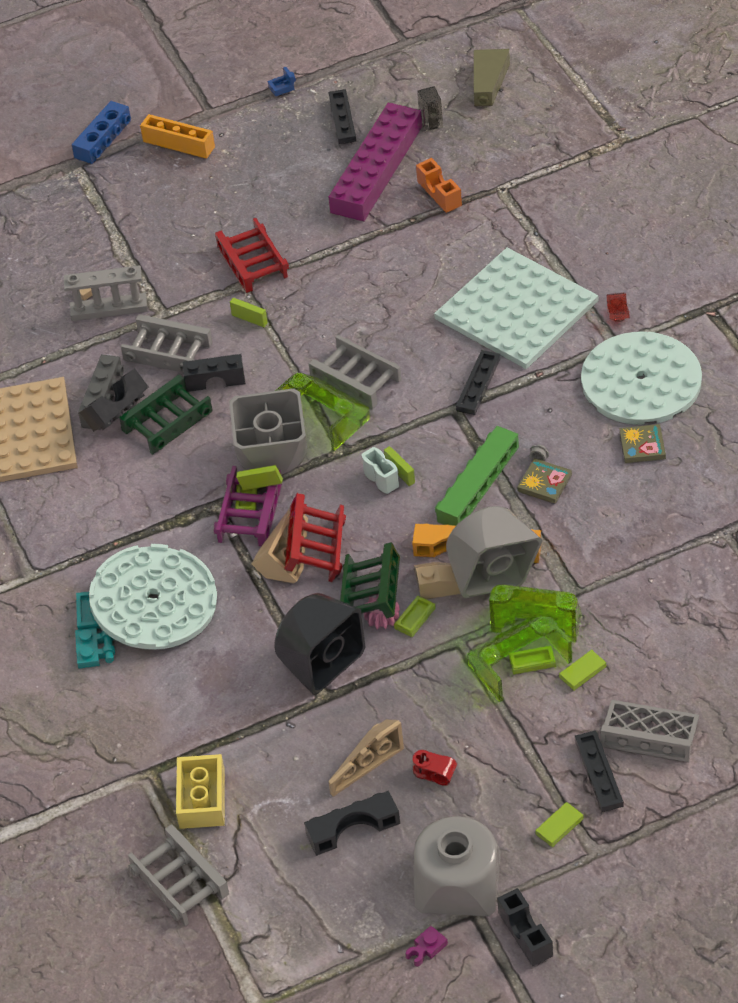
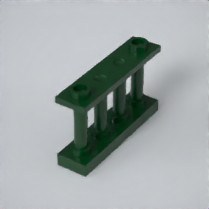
M179 374L120 416L119 420L121 429L125 434L137 430L148 439L149 450L153 455L201 419L207 417L213 410L210 397L207 396L203 400L198 401L187 392L185 379ZM181 397L193 407L184 412L172 402ZM163 408H167L178 418L169 423L157 413ZM152 419L163 429L153 434L142 423Z
M392 542L384 544L383 553L376 558L355 563L350 554L345 555V562L342 566L343 579L340 601L354 606V601L379 595L375 602L356 607L361 609V614L379 609V611L383 612L386 619L395 616L400 555ZM382 565V568L377 572L357 577V571ZM380 580L376 587L355 592L358 585Z

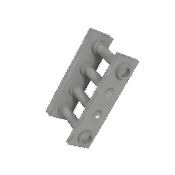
M141 266L64 275V290L72 291L74 302H70L71 320L78 321L148 312L146 293H139L137 282H142ZM129 283L131 295L120 296L118 285ZM110 286L112 297L101 298L99 287ZM91 288L93 300L82 301L80 289Z
M138 314L136 318L138 335L132 346L122 344L121 351L125 361L184 373V361L194 360L200 346L210 348L212 344L211 331L209 328ZM146 335L156 337L150 350L140 348ZM164 339L174 340L168 353L158 352ZM182 342L192 344L186 357L176 355Z
M337 335L335 337L337 350L324 362L313 359L308 363L310 377L374 409L377 405L376 392L390 378L397 382L401 381L400 366L351 342L349 339ZM343 354L351 358L339 371L331 368ZM358 362L367 366L355 379L346 376ZM374 370L382 374L370 387L361 384Z
M171 824L165 828L167 837L165 843L141 860H138L131 852L128 855L130 862L128 867L135 877L139 876L170 909L169 912L174 920H180L184 926H187L189 921L186 912L210 894H217L221 899H224L229 895V890L225 879ZM169 850H176L179 853L178 858L154 875L145 868ZM189 864L193 871L167 890L159 883L182 865ZM197 879H203L206 882V886L182 904H179L173 898V896Z

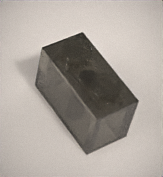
M435 86L417 90L418 108L422 112V125L425 131L442 128V103Z

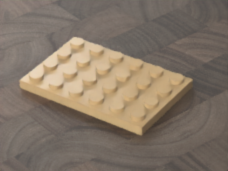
M64 377L0 388V482L78 468Z

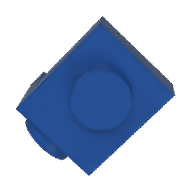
M283 67V76L267 81L268 87L275 97L295 90V75L287 67Z

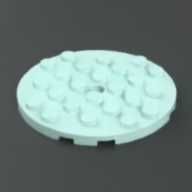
M630 332L603 341L589 353L582 367L581 383L586 399L597 408L599 413L618 422L644 425L645 422H665L673 419V415L685 412L695 402L700 393L702 371L695 354L686 345L673 337L655 332ZM643 374H644V376H645V378H643V379H638V378H637V377H639V376H643Z
M151 544L150 547L141 548L137 545L117 552L97 569L93 581H91L89 601L95 621L110 637L131 647L156 650L181 645L200 634L210 623L216 610L217 591L215 580L210 570L193 554L183 549H180V551L168 548V545ZM157 594L158 599L150 597L148 598V595Z

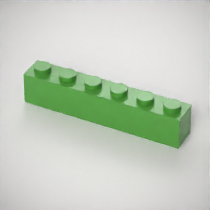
M496 426L492 432H489L484 444L478 447L476 455L467 462L465 470L458 474L456 482L447 489L443 500L437 503L435 512L438 523L456 526L473 512L519 448L518 433L500 426Z

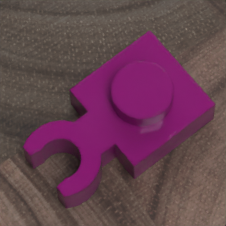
M430 925L414 940L416 947L407 949L405 953L406 959H410L414 955L418 956L414 960V965L418 967L423 963L426 955L432 959L447 946L448 940Z

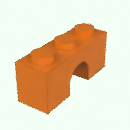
M433 158L416 165L417 182L446 213L462 206L461 189L452 179L444 181L442 169Z

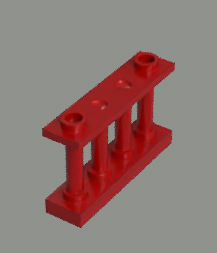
M253 218L254 229L230 238L226 237L222 230L215 233L218 249L246 293L253 291L252 282L255 279L276 271H280L284 279L288 278L287 269H289L286 258L283 259L268 237L264 224H260L257 218ZM257 236L260 240L239 249L232 247L233 244ZM263 247L267 251L245 261L239 259V256ZM272 259L275 263L252 273L247 271L248 267Z
M297 493L290 505L284 570L292 572L296 564L302 563L329 570L328 581L333 582L336 575H340L342 570L340 552L342 527L346 520L344 505L340 504L335 514L308 507L304 503L305 495ZM305 514L333 522V529L306 523L303 520V516ZM304 530L332 538L331 546L304 539V536H301V532ZM305 547L330 554V562L302 555L300 548Z

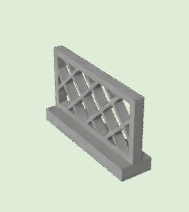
M611 700L605 723L601 728L600 742L602 747L689 762L699 715ZM614 709H623L626 712L621 715H617ZM646 713L648 716L639 719L636 714ZM663 716L668 717L670 720L662 723L658 718ZM631 717L635 721L626 725L623 720ZM686 720L693 723L684 727L680 722ZM653 721L657 726L649 729L645 724ZM618 723L621 726V728L614 727L611 725ZM675 725L679 730L671 733L667 728ZM640 727L643 730V732L632 729ZM662 730V732H663L665 735L654 734V733L659 732V731ZM684 734L688 739L677 737Z

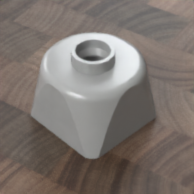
M286 389L235 396L229 401L234 449L237 460L244 469L250 470L276 465L278 470H281L282 475L301 464L308 448L299 391Z
M492 506L480 509L460 521L448 537L446 543L447 554L460 593L464 598L517 588L526 581L543 540L508 508Z
M451 816L432 822L419 834L414 849L415 908L420 913L490 916L496 911L501 852L493 834L485 825L468 817Z

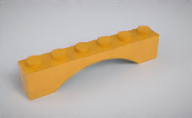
M415 524L412 541L413 556L436 557L447 552L446 543L455 526ZM531 529L541 538V530ZM541 546L533 563H539Z

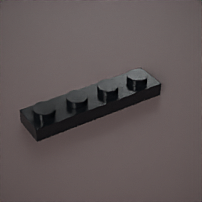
M346 89L328 92L338 144L357 142Z
M481 350L456 404L457 412L476 415L499 364V353Z
M594 730L575 735L576 746L601 812L624 807V801L597 731Z

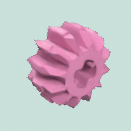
M376 595V598L369 597L368 602L365 604L375 602L379 595ZM396 602L395 616L387 619L379 609L363 614L369 626L375 625L376 629L381 626L386 629L387 625L394 626L395 621L399 618L400 609Z

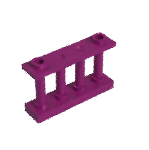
M232 466L231 473L227 474L226 477L227 488L218 522L215 521L214 534H217L218 543L223 542L225 533L254 535L258 539V545L262 546L270 536L282 484L266 486L267 493H263V495L235 492L236 487L240 483L236 478L237 467ZM233 500L263 504V509H259V511L233 509L231 507ZM229 517L258 519L259 525L255 527L227 525Z

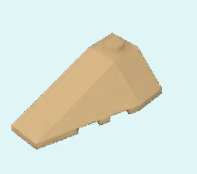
M289 508L257 552L252 565L267 579L296 583L304 569V564H296L292 572L284 570L290 515ZM304 514L303 520L308 523V517ZM303 530L301 532V536H304V538H306L307 531ZM304 547L300 548V552H302V555L305 554Z
M431 562L414 565L420 597L432 599L461 594L450 563Z
M386 719L380 724L374 725L328 781L330 794L333 797L404 749L402 726L399 720Z

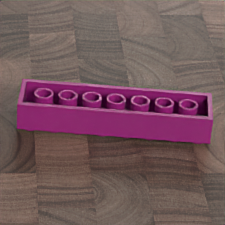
M387 103L328 196L330 213L363 222L366 220L423 127L421 110Z

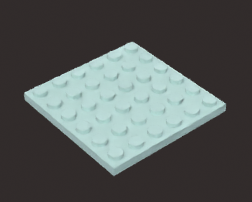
M507 247L434 313V317L441 323L527 369L599 301V297L597 294Z

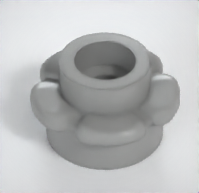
M531 446L529 456L532 461L534 458L545 461L549 457V452L545 446Z

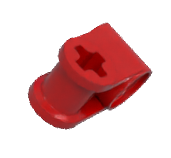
M427 750L415 752L412 758L414 764L413 773L417 778L435 782L442 786L449 785L457 766V762L453 758Z

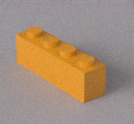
M150 114L147 115L140 125L142 139L145 143L206 159L215 148L212 130Z

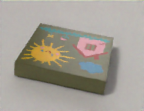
M660 424L619 428L625 463L666 459Z
M534 458L520 481L517 491L556 504L572 476V470Z

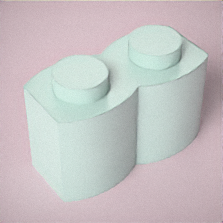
M372 447L362 453L364 474L368 479L376 483L380 491L388 494L399 487L397 467L392 461L385 459L381 450Z

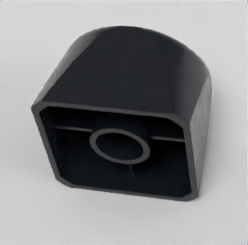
M314 593L299 600L284 616L277 629L274 641L277 657L312 694H319L361 657L366 648L361 609L322 593Z

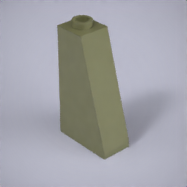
M509 49L474 50V106H493L510 66Z

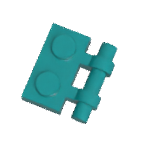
M96 627L75 630L78 669L100 666L99 659L105 658L107 663L114 661L115 647L112 642L114 639L107 633L102 631V633L98 634ZM104 643V647L99 649L98 644Z

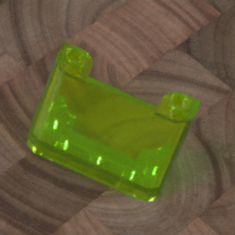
M504 584L492 588L489 598L491 632L502 633L504 626L508 624L514 626L516 618L556 622L557 631L561 632L562 630L565 633L566 641L577 642L581 622V607L573 593Z

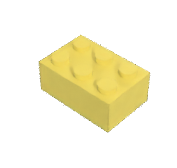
M222 754L177 757L176 816L180 829L225 826V768Z

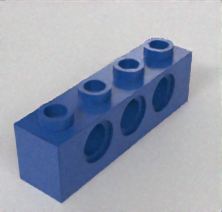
M110 101L71 144L74 158L93 164L125 126L130 123L129 106Z

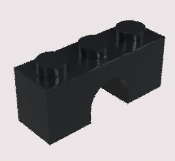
M241 354L183 362L187 392L206 390V382L213 377L222 378L226 383V387L246 384Z
M516 888L498 897V913L532 967L553 957V941L542 924L536 926L530 914L529 904L520 890Z

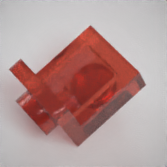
M626 293L607 294V313L609 319L621 322L630 318Z

